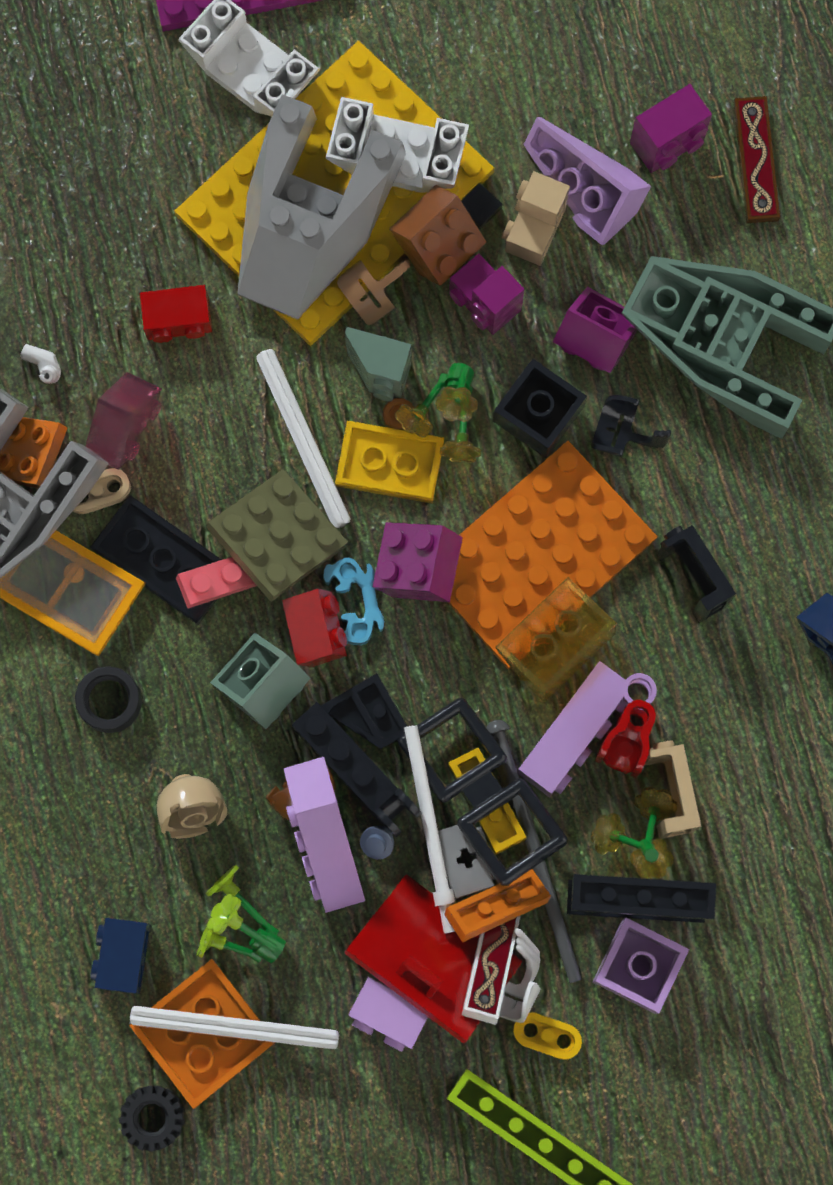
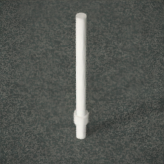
M418 726L405 727L404 731L419 808L422 812V824L436 892H433L434 904L439 906L443 932H455L444 915L447 907L455 903L453 889H449Z

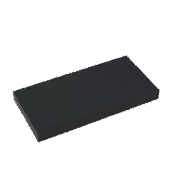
M131 495L127 497L90 546V549L99 556L146 583L144 588L196 625L200 624L218 600L216 599L188 609L176 576L179 573L222 559Z

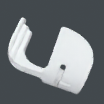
M515 929V934L518 936L516 939V950L526 961V972L521 984L515 985L508 982L504 992L523 999V1002L517 1001L516 1003L514 999L503 995L499 1016L514 1022L523 1023L540 992L539 985L533 982L540 966V951L521 929Z

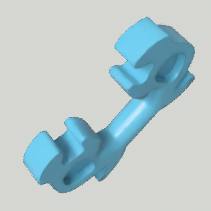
M343 558L333 565L327 564L324 569V581L326 585H329L332 579L336 578L340 585L336 586L335 590L336 593L340 594L349 592L351 585L357 583L361 588L365 606L364 617L358 618L355 613H346L341 616V621L347 622V627L344 631L347 637V644L365 645L371 638L374 623L377 624L380 632L383 631L384 617L378 607L375 588L372 587L375 576L372 565L367 564V573L364 574L359 564L352 558Z

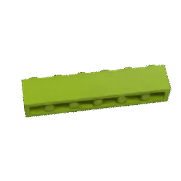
M467 1068L447 1096L449 1101L569 1185H633Z

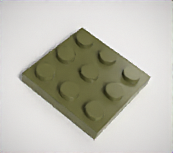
M284 469L211 519L206 526L210 533L271 602L343 550L348 543Z

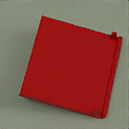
M406 874L349 945L344 954L463 1044L466 1043L481 1022L480 1020L461 1015L479 935L462 942L456 932L444 933L439 906L434 904L433 893ZM513 953L506 985L512 976L516 974L517 969L523 962Z

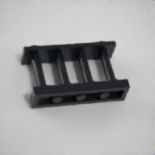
M573 874V880L568 879L566 915L705 923V919H715L716 883Z

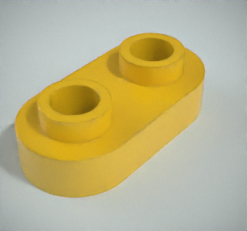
M529 1012L525 1022H515L513 1026L514 1037L520 1045L559 1059L573 1058L578 1054L582 1046L581 1035L574 1026L537 1013ZM528 1023L534 1024L537 1028V1033L533 1037H528L524 1033V1027ZM563 1034L567 1035L570 1039L569 1046L564 1049L560 1048L557 1044L558 1037Z

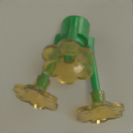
M454 363L450 366L447 374H440L437 384L422 404H418L415 408L402 404L399 410L396 411L395 418L402 423L405 431L425 438L433 429L432 423L426 419V415L429 412L428 407L441 389L445 387L442 390L441 396L436 399V408L443 412V417L446 420H460L459 433L455 436V441L445 442L444 446L440 448V455L447 457L452 462L464 461L469 463L475 462L476 458L481 456L482 450L468 442L469 435L466 434L467 422L472 418V412H475L478 408V401L471 397L473 391L471 384L475 374L470 366L464 363Z

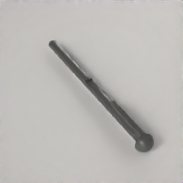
M493 720L486 728L507 755L506 763L497 768L503 788L519 779L505 734V731L510 730V726L503 720ZM518 795L508 803L511 809L515 808L519 824L527 837L525 843L528 852L531 853L540 847V843L529 808ZM544 860L532 869L551 895L545 907L568 981L573 983L582 980V976Z

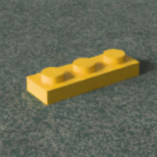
M478 747L448 762V766L455 779L483 762L485 758ZM508 802L479 821L495 855L519 844L527 838Z

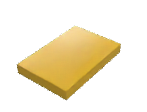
M347 420L335 486L433 504L444 437Z

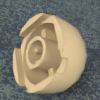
M183 774L175 777L160 793L157 801L158 822L164 835L168 831L171 838H190L208 832L205 825L211 824L216 821L217 826L221 824L227 816V807L219 788L209 779Z

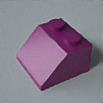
M586 287L568 309L553 342L559 345L566 353L585 359L595 369L611 373L623 356L637 329L622 315L624 306Z

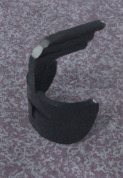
M612 395L604 402L591 448L622 458L625 445L629 441L648 447H665L671 436V430H655L652 436L632 432L631 426L640 400L622 395ZM621 415H623L624 419L619 431L615 446H611L615 433L607 431L606 429L609 428L616 430L619 418Z

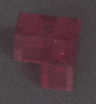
M126 372L98 399L85 447L109 463V466L117 470L128 460L133 461L140 448V443L137 442L138 436L145 429L147 422L150 419L154 421L161 410L162 403L158 400L162 388Z

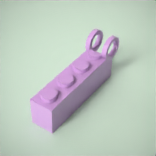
M599 661L520 766L517 773L548 797H551L554 791L561 794L572 779L568 772L574 764L581 767L592 753L588 745L594 737L601 740L612 726L608 719L614 710L621 713L633 701L628 694V686L632 684L644 686L648 692L646 702L651 704L657 693L656 684L653 679L646 674L637 673L625 680Z

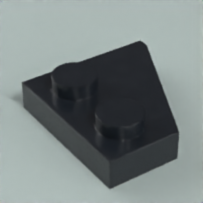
M377 673L321 705L329 715L382 750L397 742L398 738L405 733L404 728L408 727Z

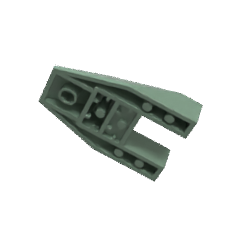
M655 256L650 257L622 311V315L697 387L750 424L780 439L787 432L802 399L742 371L764 326L823 355L833 340V308L752 270Z

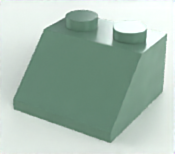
M346 327L347 354L368 391L374 393V397L383 401L402 398L411 368V344Z
M254 633L210 683L251 719L267 729L280 716L290 701L302 691L305 684L311 678L286 653Z

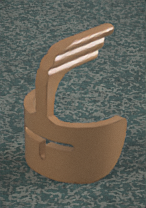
M403 257L394 266L395 268L380 281L375 280L361 260L338 278L339 288L367 325H373L396 308L385 295L384 288L400 277L403 272H406L407 268L411 267L407 257ZM359 278L363 280L380 303V307H377L370 297L363 301L360 300L367 293L358 282Z

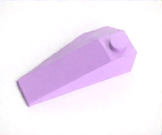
M541 117L536 118L524 143V147L543 175L570 186L567 204L574 213L572 218L578 227L601 245L606 244L637 214L651 188L648 183L627 167Z

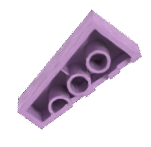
M321 757L283 768L293 804L286 807L291 826H299L300 831L294 832L299 852L307 851V855L303 856L302 860L307 877L313 875L315 877V880L309 881L314 900H322L325 913L364 902L363 890L325 758Z

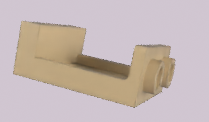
M673 741L653 744V748L650 749L644 766L656 763L664 764L675 817L664 819L657 825L659 839L693 833L701 827L684 744L674 746Z

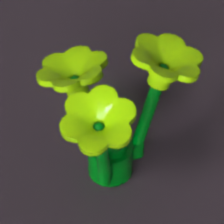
M234 865L205 893L209 897L214 893L223 891L226 896L222 899L221 903L216 904L212 909L211 917L202 934L196 956L202 958L205 951L210 947L219 950L225 948L248 956L258 963L264 959L271 964L283 951L286 940L278 936L279 930L270 925L239 893L240 889L233 882L234 874L239 867ZM240 905L263 929L259 928L255 931L243 923V918L237 912ZM228 926L234 930L239 929L251 937L249 946L253 949L226 941V937L219 934L223 933Z

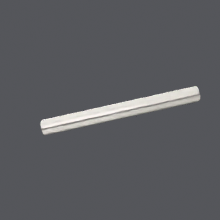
M264 350L256 357L330 522L336 529L344 527L350 522V516L274 350Z
M134 1006L130 1015V1024L136 1026L309 1047L336 1049L339 1040V1032L337 1030Z

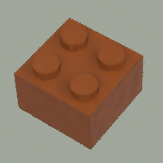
M437 185L389 228L419 275L439 286L448 280L486 243V240L458 195Z

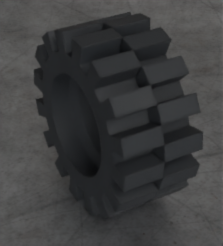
M146 1086L135 1090L134 1093L125 1099L126 1102L120 1109L121 1117H119V1124L122 1126V1135L126 1136L129 1144L135 1145L137 1149L142 1151H156L171 1145L180 1136L182 1127L185 1124L184 1106L182 1107L180 1103L181 1100L172 1093L173 1091L162 1086ZM148 1104H156L165 1112V1124L157 1132H148L139 1123L140 1111Z

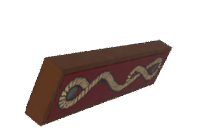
M767 96L735 98L733 105L746 224L779 221L780 210Z

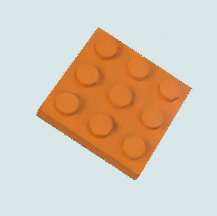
M213 959L151 1007L261 1021ZM129 1025L193 1109L198 1107L276 1043Z

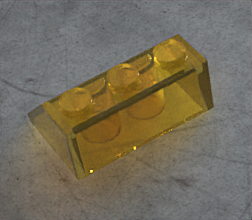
M567 577L496 646V649L520 680L545 703L616 634L617 623Z

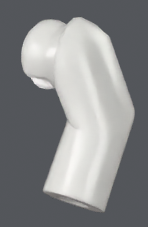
M29 344L24 345L21 359L37 364L40 372L39 377L43 383H56L61 376V369L55 354Z

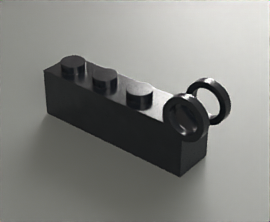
M318 702L292 724L293 730L318 757L325 758L329 769L376 820L396 838L402 833L394 823L398 817L406 810L415 818L422 815V812L412 800L390 781Z

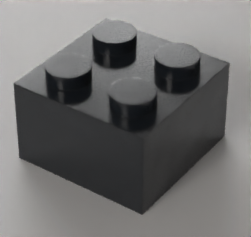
M532 359L495 408L493 422L547 459L585 407L587 395Z

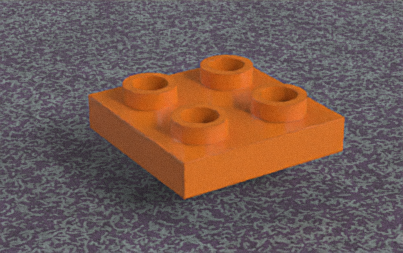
M23 417L0 451V472L18 485L39 488L55 464L68 428L59 422Z

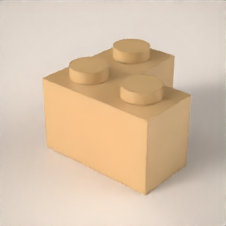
M533 171L529 182L526 180L522 181L516 196L518 201L515 211L519 213L515 222L509 220L502 239L506 240L505 252L536 265H542L566 211L569 185Z

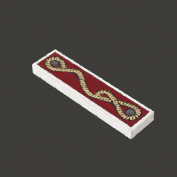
M520 916L479 935L462 1016L496 1025L516 939L515 929H518Z

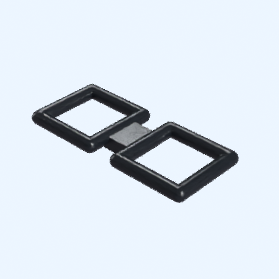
M457 698L417 725L420 739L460 714L490 757L447 786H445L424 757L429 787L438 800L443 803L448 802L460 793L463 795L472 810L460 817L457 825L498 883L502 886H508L565 847L568 843V838L524 779L519 778L505 788L500 786L491 772L506 763L507 755L464 698ZM404 733L398 738V744L410 760ZM519 795L551 839L508 869H505L474 825Z

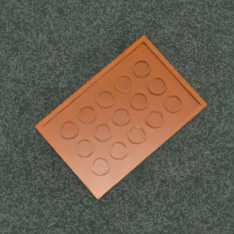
M567 441L459 534L463 539L451 599L447 603L509 670L654 543L658 536L581 453Z

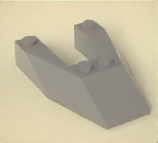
M282 94L268 124L247 193L237 294L298 320L368 242L406 156L402 141L372 130L344 195L294 176L292 174L317 117L311 105Z
M1 388L0 451L29 408ZM70 441L35 495H32L0 472V578L44 545L91 491L109 464L107 461L84 445Z

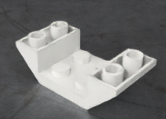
M213 0L179 38L182 46L208 76L253 111L269 116L273 115L282 94L295 99L319 72L317 66L295 49L288 55L250 26L246 21L245 11L231 0Z
M341 97L326 159L348 173L353 174L371 131L374 130L402 141L405 148L406 156L392 186L421 193L429 192L435 185L444 189L454 188L469 125L437 118L435 128L375 115L373 103Z

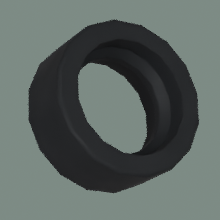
M107 666L96 668L84 676L78 684L75 703L76 710L86 724L96 731L114 733L121 732L133 724L139 716L142 697L141 690L129 674L122 669ZM112 680L119 682L125 687L128 692L129 701L122 715L115 719L106 720L93 714L89 706V696L95 685L102 681Z

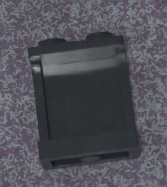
M693 525L684 530L681 526H678L664 536L665 540L660 543L661 548L657 557L662 561L674 553L680 556L705 596L700 599L692 611L698 623H701L726 608L735 597L736 592Z

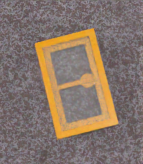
M55 531L44 545L0 578V598L94 655L99 656L146 583L62 533Z

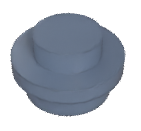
M371 826L361 835L360 846L367 856L373 859H384L393 851V835L384 826Z

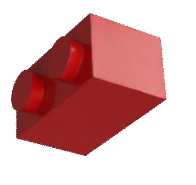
M205 285L140 292L143 330L147 340L163 343L171 341L172 337L178 336L196 339L205 336V333L212 332L209 298Z
M314 589L282 600L297 665L314 667L347 656L345 649L347 637L344 630L340 627L337 615L339 613V604L332 591Z

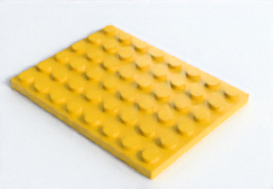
M358 40L295 98L311 105L317 120L292 175L344 195L352 174L326 159L341 97L373 103L375 115L435 128L437 118L441 117ZM268 124L174 210L175 215L238 277L240 273L247 193ZM465 141L454 188L446 189L458 195L460 200L469 194L479 183L482 185L494 173V167L467 141ZM392 186L366 245L297 320L278 311L275 312L307 344L312 346L353 307L337 283L338 278L346 270L361 260L375 280L380 281L403 257L407 256L389 228L428 192L421 193ZM359 278L358 282L361 284L366 293H368L370 290L365 285L363 280Z

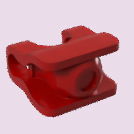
M633 700L626 706L615 728L609 732L600 746L595 762L601 763L603 760L608 767L626 774L631 773L630 776L634 778L638 777L648 758L650 750L649 735L656 718L655 709L650 703L643 700ZM630 716L638 717L642 722V726L633 725L630 722Z

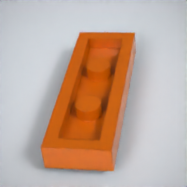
M531 869L508 886L495 885L447 907L444 915L461 941L465 942L547 904L551 895L534 870Z

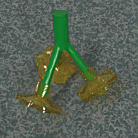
M646 787L642 790V794L637 795L634 799V805L640 809V814L649 820L644 839L638 841L626 837L625 827L621 824V817L616 813H611L608 816L601 815L596 821V828L591 832L590 838L591 842L595 844V851L601 855L606 854L608 851L612 853L617 851L619 845L623 843L637 848L630 855L631 863L637 867V874L644 879L651 876L661 879L666 876L667 867L673 864L674 856L667 850V844L663 839L653 840L655 825L657 821L668 819L670 814L675 813L678 803L672 799V794L668 790H656L653 787Z

